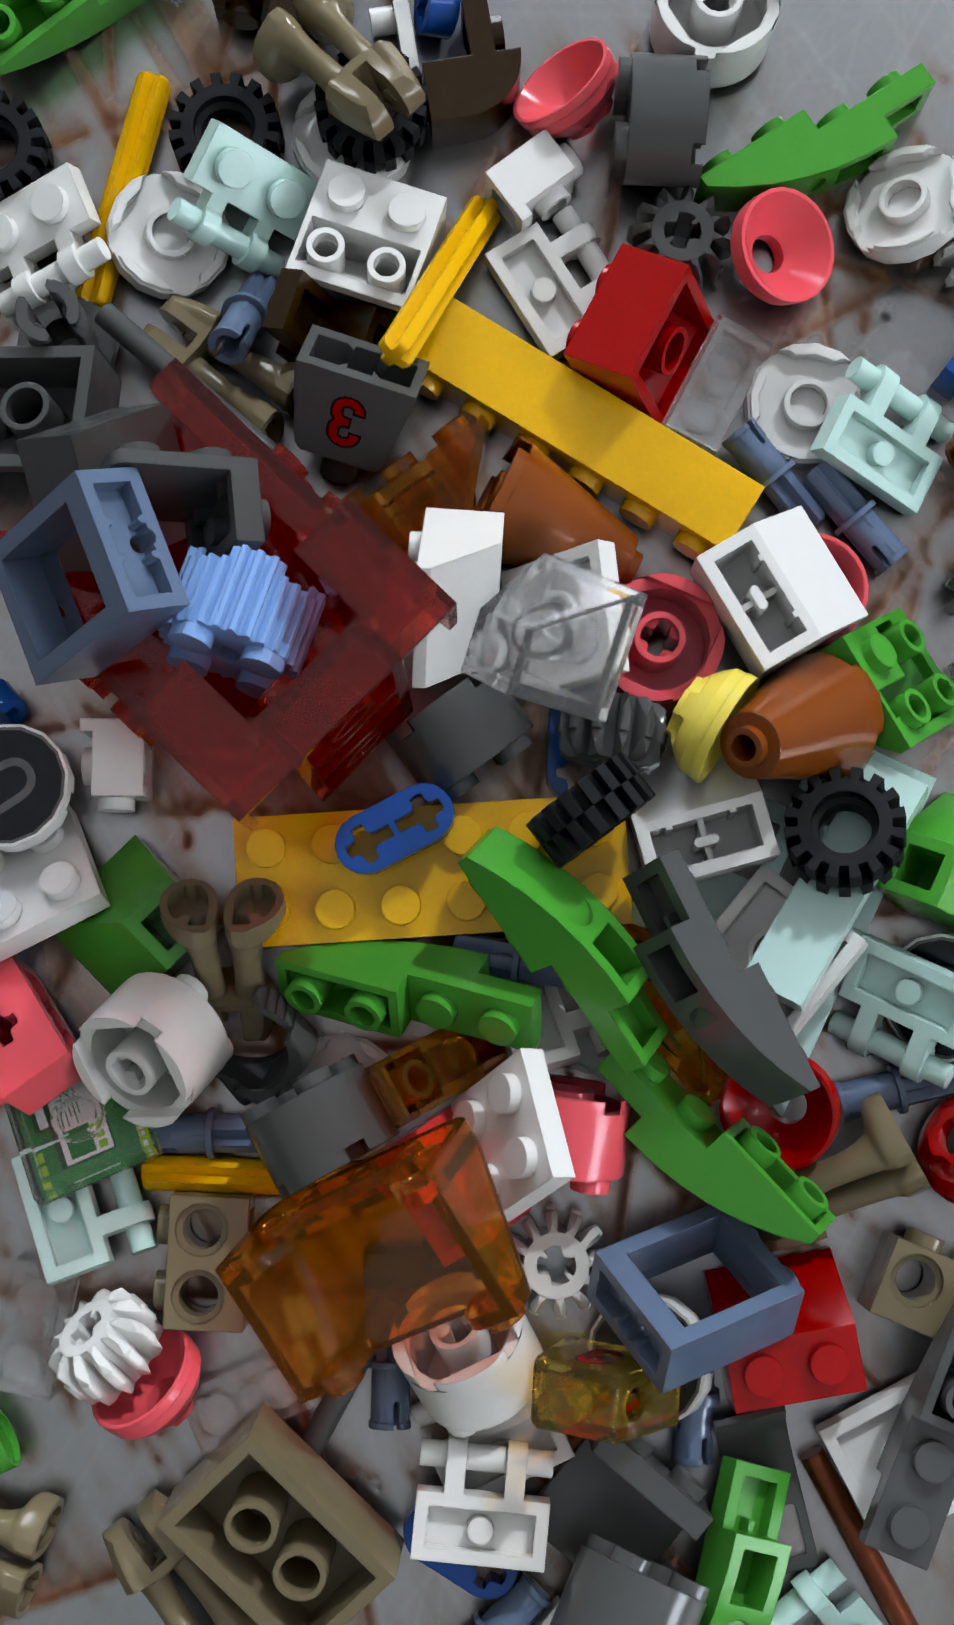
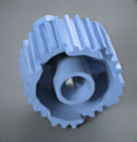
M243 544L242 547L233 546L229 556L223 554L222 557H219L214 553H209L206 556L207 550L205 547L196 548L190 546L178 574L190 605L157 629L159 637L164 638V644L171 646L166 662L178 671L195 677H205L208 672H217L223 678H234L236 680L235 687L242 693L259 700L275 701L281 686L290 687V684L294 685L299 678L326 603V595L318 592L313 586L309 587L307 592L301 590V585L289 582V578L284 576L288 565L280 561V557L276 555H267L264 550L258 549L255 551L248 545Z

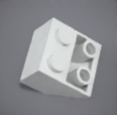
M327 159L285 268L305 271L321 287L399 312L444 240L447 197Z
M801 505L753 523L695 558L690 571L695 583L708 594L714 603L713 608L720 618L723 629L748 670L760 679L869 615Z
M426 507L422 532L410 531L408 561H405L402 600L407 602L406 621H403L400 660L413 662L412 688L430 687L495 660L505 513Z
M723 755L711 773L701 783L695 782L688 775L679 771L674 756L661 759L659 768L641 773V776L656 794L654 798L628 818L642 866L659 856L679 848L689 871L693 874L696 881L700 882L773 862L780 855L758 780L745 778L735 773L727 765Z

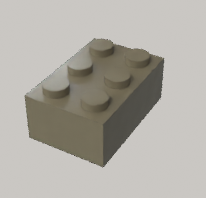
M265 1402L248 1416L173 1489L156 1523V1526L257 1625H346L395 1580L404 1544V1538Z

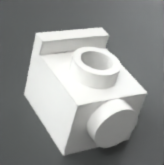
M544 129L485 172V198L487 200L492 196L497 200L499 207L496 211L515 236L530 227L532 222L538 217L542 221H546L565 208L571 200L572 196L570 194L573 192L574 181L584 174V169L573 149L564 142L558 145L549 132Z
M80 718V731L92 739V747H85L82 752V781L85 786H91V796L97 798L96 811L130 813L135 812V801L153 802L155 727L144 718Z

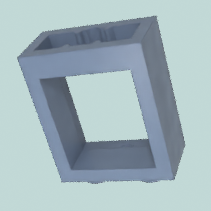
M137 467L74 470L0 539V590L36 686L98 676L173 618V616L190 605ZM76 533L79 535L106 606L85 625L82 622L56 553ZM130 542H134L139 547L140 553L132 549ZM58 606H60L63 609L65 614L64 617L61 615Z
M707 1205L595 1251L587 1297L661 1394H664L793 1335L805 1290L800 1286L794 1272L789 1267L782 1265L762 1242L754 1227L711 1205ZM713 1252L751 1298L684 1327L647 1279Z

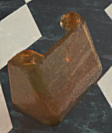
M456 1117L322 1179L284 1200L282 1199L257 1219L215 1269L220 1280L302 1404L327 1393L331 1398L345 1395L363 1380L365 1373L362 1368L374 1352L463 1315L473 1330L489 1328L491 1333L502 1332L513 1326L526 1313L524 1305L531 1293L482 1146L464 1117Z

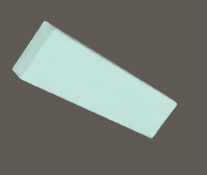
M871 758L863 767L864 779L870 781L875 773L884 778L886 791L892 787L900 796V807L904 806L907 831L928 795V785ZM851 811L837 812L821 841L826 847L838 853L855 852L867 844L872 834V828L869 822L858 813ZM799 877L746 968L759 962L769 984L777 995L778 1001L802 1013L871 892L863 895L861 887L851 888V897H839V889L830 886L827 895L817 891L815 880L811 879L807 884Z

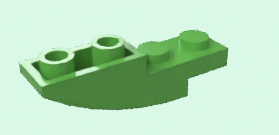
M0 0V75L23 69L83 42L125 17L148 0Z
M920 63L903 75H900L897 70L886 74L868 90L866 99L852 108H849L846 103L835 107L817 125L814 124L804 109L786 121L781 116L773 118L755 132L751 138L752 143L735 154L729 149L722 151L703 166L700 184L696 189L693 202L700 204L704 199L714 195L717 202L714 211L733 212L739 211L753 197L771 188H792L810 198L853 181L869 172L868 166L876 159L891 152L898 138L893 128L922 110L936 82L924 65Z
M497 826L488 830L457 862L467 876L471 887L481 897L505 933L509 944L518 952L531 973L552 965L560 977L565 990L574 998L596 1031L601 1044L610 1052L623 1073L626 1074L645 1067L670 1029L642 989L643 984L649 977L633 948L638 944L613 914L584 885L562 867L559 869L553 860L525 841Z
M375 940L305 946L281 951L275 960L280 993L295 1010L304 1014H315L354 1025L365 1031H376L398 1038L402 1037L408 1024L413 1020L427 1024L432 1028L450 1030L486 1040L494 1045L508 1046L515 1049H536L543 1035L541 989L490 976L489 954L421 942Z
M655 1051L645 1067L626 1074L623 1073L611 1054L596 1067L641 1116L624 1135L663 1172L709 1205L741 1222L776 1236L806 1244H812L836 1219V1216L828 1209L829 1203L822 1190L807 1177H798L780 1158L781 1150L778 1144L765 1130L758 1126H750L742 1118L723 1133L715 1124L716 1117L712 1109L700 1097L691 1093L687 1094L669 1075L671 1072L670 1067L658 1051Z
M723 1455L710 1512L713 1521L707 1527L695 1581L710 1589L706 1600L707 1606L700 1625L771 1624L792 1548L790 1545L777 1541L791 1473Z

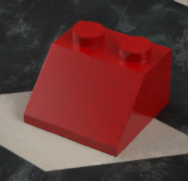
M622 243L612 263L602 269L597 279L595 295L583 318L578 319L571 327L563 354L575 372L665 426L717 326L688 264Z
M825 1246L775 1255L782 1265L789 1267L794 1272L800 1286L805 1290L793 1335L721 1367L725 1396L735 1413L740 1414L867 1391L855 1322L831 1248ZM724 1265L702 1268L711 1315L751 1298Z

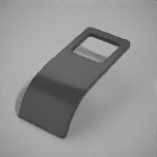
M785 1406L757 1410L714 1421V1431L721 1462L723 1455L791 1473L785 1505H795L805 1552L801 1555L789 1557L785 1574L817 1566L819 1558L790 1445Z

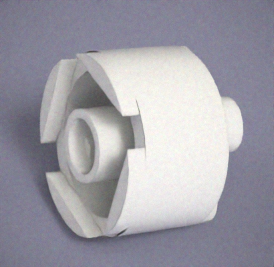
M654 0L649 24L652 48L654 53L708 56L709 61L705 70L710 71V90L712 88L733 85L748 77L764 59L779 16L781 0Z
M143 972L135 974L124 981L82 1024L78 1030L80 1031V1038L73 1044L72 1057L75 1068L90 1093L104 1106L112 1098L115 1102L129 1110L122 1118L133 1124L158 1128L174 1123L222 1070L226 1062L232 1057L234 1051L222 1021L213 1007L207 1002L208 992L205 986L197 978L189 974H180L174 978L162 973Z
M475 1272L453 1273L439 1278L422 1288L407 1304L412 1312L405 1320L402 1328L397 1323L392 1334L394 1358L428 1415L438 1424L446 1427L449 1434L460 1438H465L477 1431L499 1425L514 1416L521 1409L533 1406L542 1396L544 1389L541 1380L544 1369L542 1346L513 1291L504 1281L494 1277L495 1282L479 1279Z

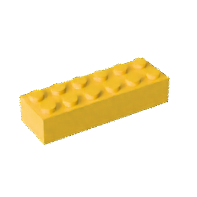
M557 797L453 804L455 811L454 825L446 837L383 872L370 876L359 875L347 869L338 859L335 850L336 834L341 825L350 817L364 810L233 818L236 885L246 879L266 878L276 882L282 889L286 903L285 916L276 931L263 943L262 949L303 947L353 941L444 938L465 934H505L481 897L473 890L467 876L457 862L488 830L496 826L525 841L550 858L526 824L548 804L555 801ZM442 805L413 806L414 813L396 823L400 832L417 824H421L427 832L433 831L438 827L435 816L444 809ZM625 820L562 868L584 885L613 914L622 926H629L633 924L631 895L622 879L630 874ZM364 827L357 829L353 832L356 843L348 849L351 858L361 855L368 863L374 862L379 858L376 847L394 836L391 828L389 827L374 835H370Z

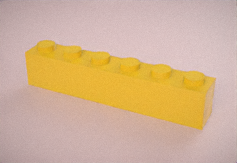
M452 298L416 357L430 362L419 392L421 395L431 400H437L439 395L460 407L459 415L481 431L490 432L492 428H495L514 441L519 436L532 441L593 497H597L601 493L621 505L618 509L619 513L629 522L642 529L650 530L652 526H655L674 538L672 545L683 555L694 561L697 556L739 531L765 488L760 483L455 298Z

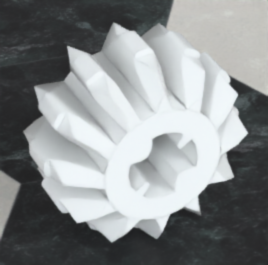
M548 1204L544 1207L545 1226L538 1228L534 1218L529 1213L520 1218L523 1229L529 1235L527 1239L515 1233H506L503 1240L504 1245L510 1250L521 1254V1256L506 1257L500 1260V1270L502 1273L509 1275L522 1274L509 1286L516 1298L523 1296L531 1289L534 1290L528 1304V1310L531 1314L538 1315L542 1311L546 1299L549 1298L553 1299V1311L556 1319H564L567 1313L564 1298L573 1296L577 1306L583 1311L591 1306L587 1293L582 1287L584 1284L589 1286L592 1270L589 1267H592L595 1251L602 1249L588 1248L600 1239L602 1231L598 1225L594 1224L576 1234L582 1221L581 1211L572 1208L562 1226L558 1225V1215L555 1206ZM552 1246H560L563 1256L572 1258L570 1266L562 1264L564 1273L558 1276H550L546 1265H537L539 1256L545 1259L548 1258L546 1249Z
M122 1287L112 1292L103 1288L95 1294L91 1302L80 1301L78 1311L72 1317L63 1319L65 1327L51 1342V1346L55 1351L51 1355L48 1365L56 1373V1378L64 1384V1389L76 1399H83L91 1406L98 1402L110 1406L117 1400L122 1391L132 1394L135 1382L142 1375L151 1373L148 1365L163 1349L158 1341L162 1335L163 1326L158 1322L156 1315L148 1308V1305L137 1295L128 1293Z

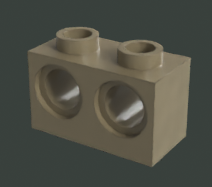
M175 1191L170 1195V1204H161L157 1223L158 1244H167L166 1270H157L153 1306L154 1310H164L163 1330L242 1333L250 1321L256 1194ZM205 1209L217 1215L222 1225V1233L219 1240L203 1242L194 1236L190 1228V1219L194 1211ZM195 1276H203L210 1279L218 1291L217 1304L204 1308L192 1303L186 1291L188 1279Z
M910 1226L907 1227L904 1237L884 1230L857 1302L875 1315L934 1339L954 1304V1258L941 1253L945 1241ZM909 1261H920L923 1267V1279L920 1285L910 1292H899L896 1285V1275L900 1267Z

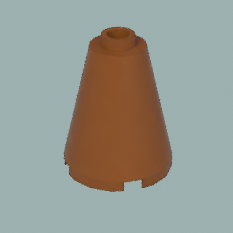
M523 436L516 438L502 458L510 463L507 472L501 470L496 477L491 476L474 511L505 513L501 564L516 568L600 539L615 543L619 585L623 586L631 582L643 559V554L636 550L639 537L532 441Z
M825 651L801 655L780 667L725 723L720 736V748L725 762L735 773L749 779L807 780V778L818 774L821 781L829 779V768L840 767V776L846 777L851 774V767L861 768L866 765L874 754L872 751L878 735L883 733L885 722L880 694L867 672L858 665L854 664L851 666L843 660L834 657L836 654Z

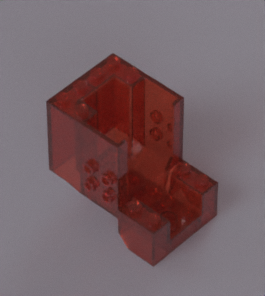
M175 357L151 381L150 390L153 396L171 412L180 451L190 453L199 448L219 447L229 450L231 456L257 458L261 499L268 501L271 511L270 532L267 540L259 549L264 550L269 556L276 555L280 557V561L288 565L284 576L289 578V582L301 585V590L307 592L309 587H315L318 592L326 595V603L300 674L293 681L286 675L280 677L264 691L259 699L252 698L239 691L235 687L236 680L234 678H223L217 672H208L207 676L202 677L185 660L176 668L168 664L166 657L171 646L164 644V638L159 637V631L157 630L98 676L80 680L90 690L93 689L103 700L111 692L117 696L119 700L110 710L134 734L142 738L151 747L158 742L239 823L252 830L259 822L250 813L284 779H299L324 802L385 740L386 735L395 730L414 711L403 659L439 623L448 630H451L457 624V603L348 497L342 502L336 495L328 491L320 498L305 479L309 472L291 451L281 443L271 450ZM8 530L0 531V539L8 532ZM186 539L168 546L178 574L187 554ZM93 572L64 573L82 622L85 625L106 607ZM58 606L61 615L64 617L65 614L63 609L60 606Z

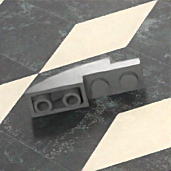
M679 848L659 856L622 878L651 936L650 939L633 948L649 979L672 1014L714 1063L742 1088L769 1107L807 1094L821 1087L809 1064L807 1055L800 1046L778 1002L777 995L769 984L759 962L739 971L729 951L727 941L719 931L699 891L697 881L689 871Z
M954 1304L929 1346L892 1426L876 1467L882 1475L858 1537L863 1544L926 1571L928 1570L954 1499Z

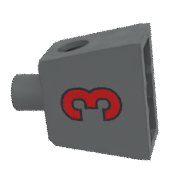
M312 324L294 366V442L300 449L322 456L320 473L325 479L337 484H347L356 478L358 468L373 473L383 469L415 405L430 362L415 358L412 365L405 369L395 364L389 367L381 360L383 352L379 345Z

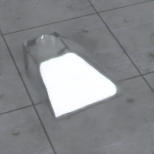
M544 553L480 608L461 672L507 695L595 722L606 723L648 594L553 554Z

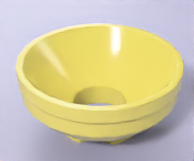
M738 668L720 671L704 678L700 676L695 678L679 699L665 730L670 735L672 750L679 771L685 773L697 783H701L711 773L722 757L720 736L725 723L757 691L760 678Z

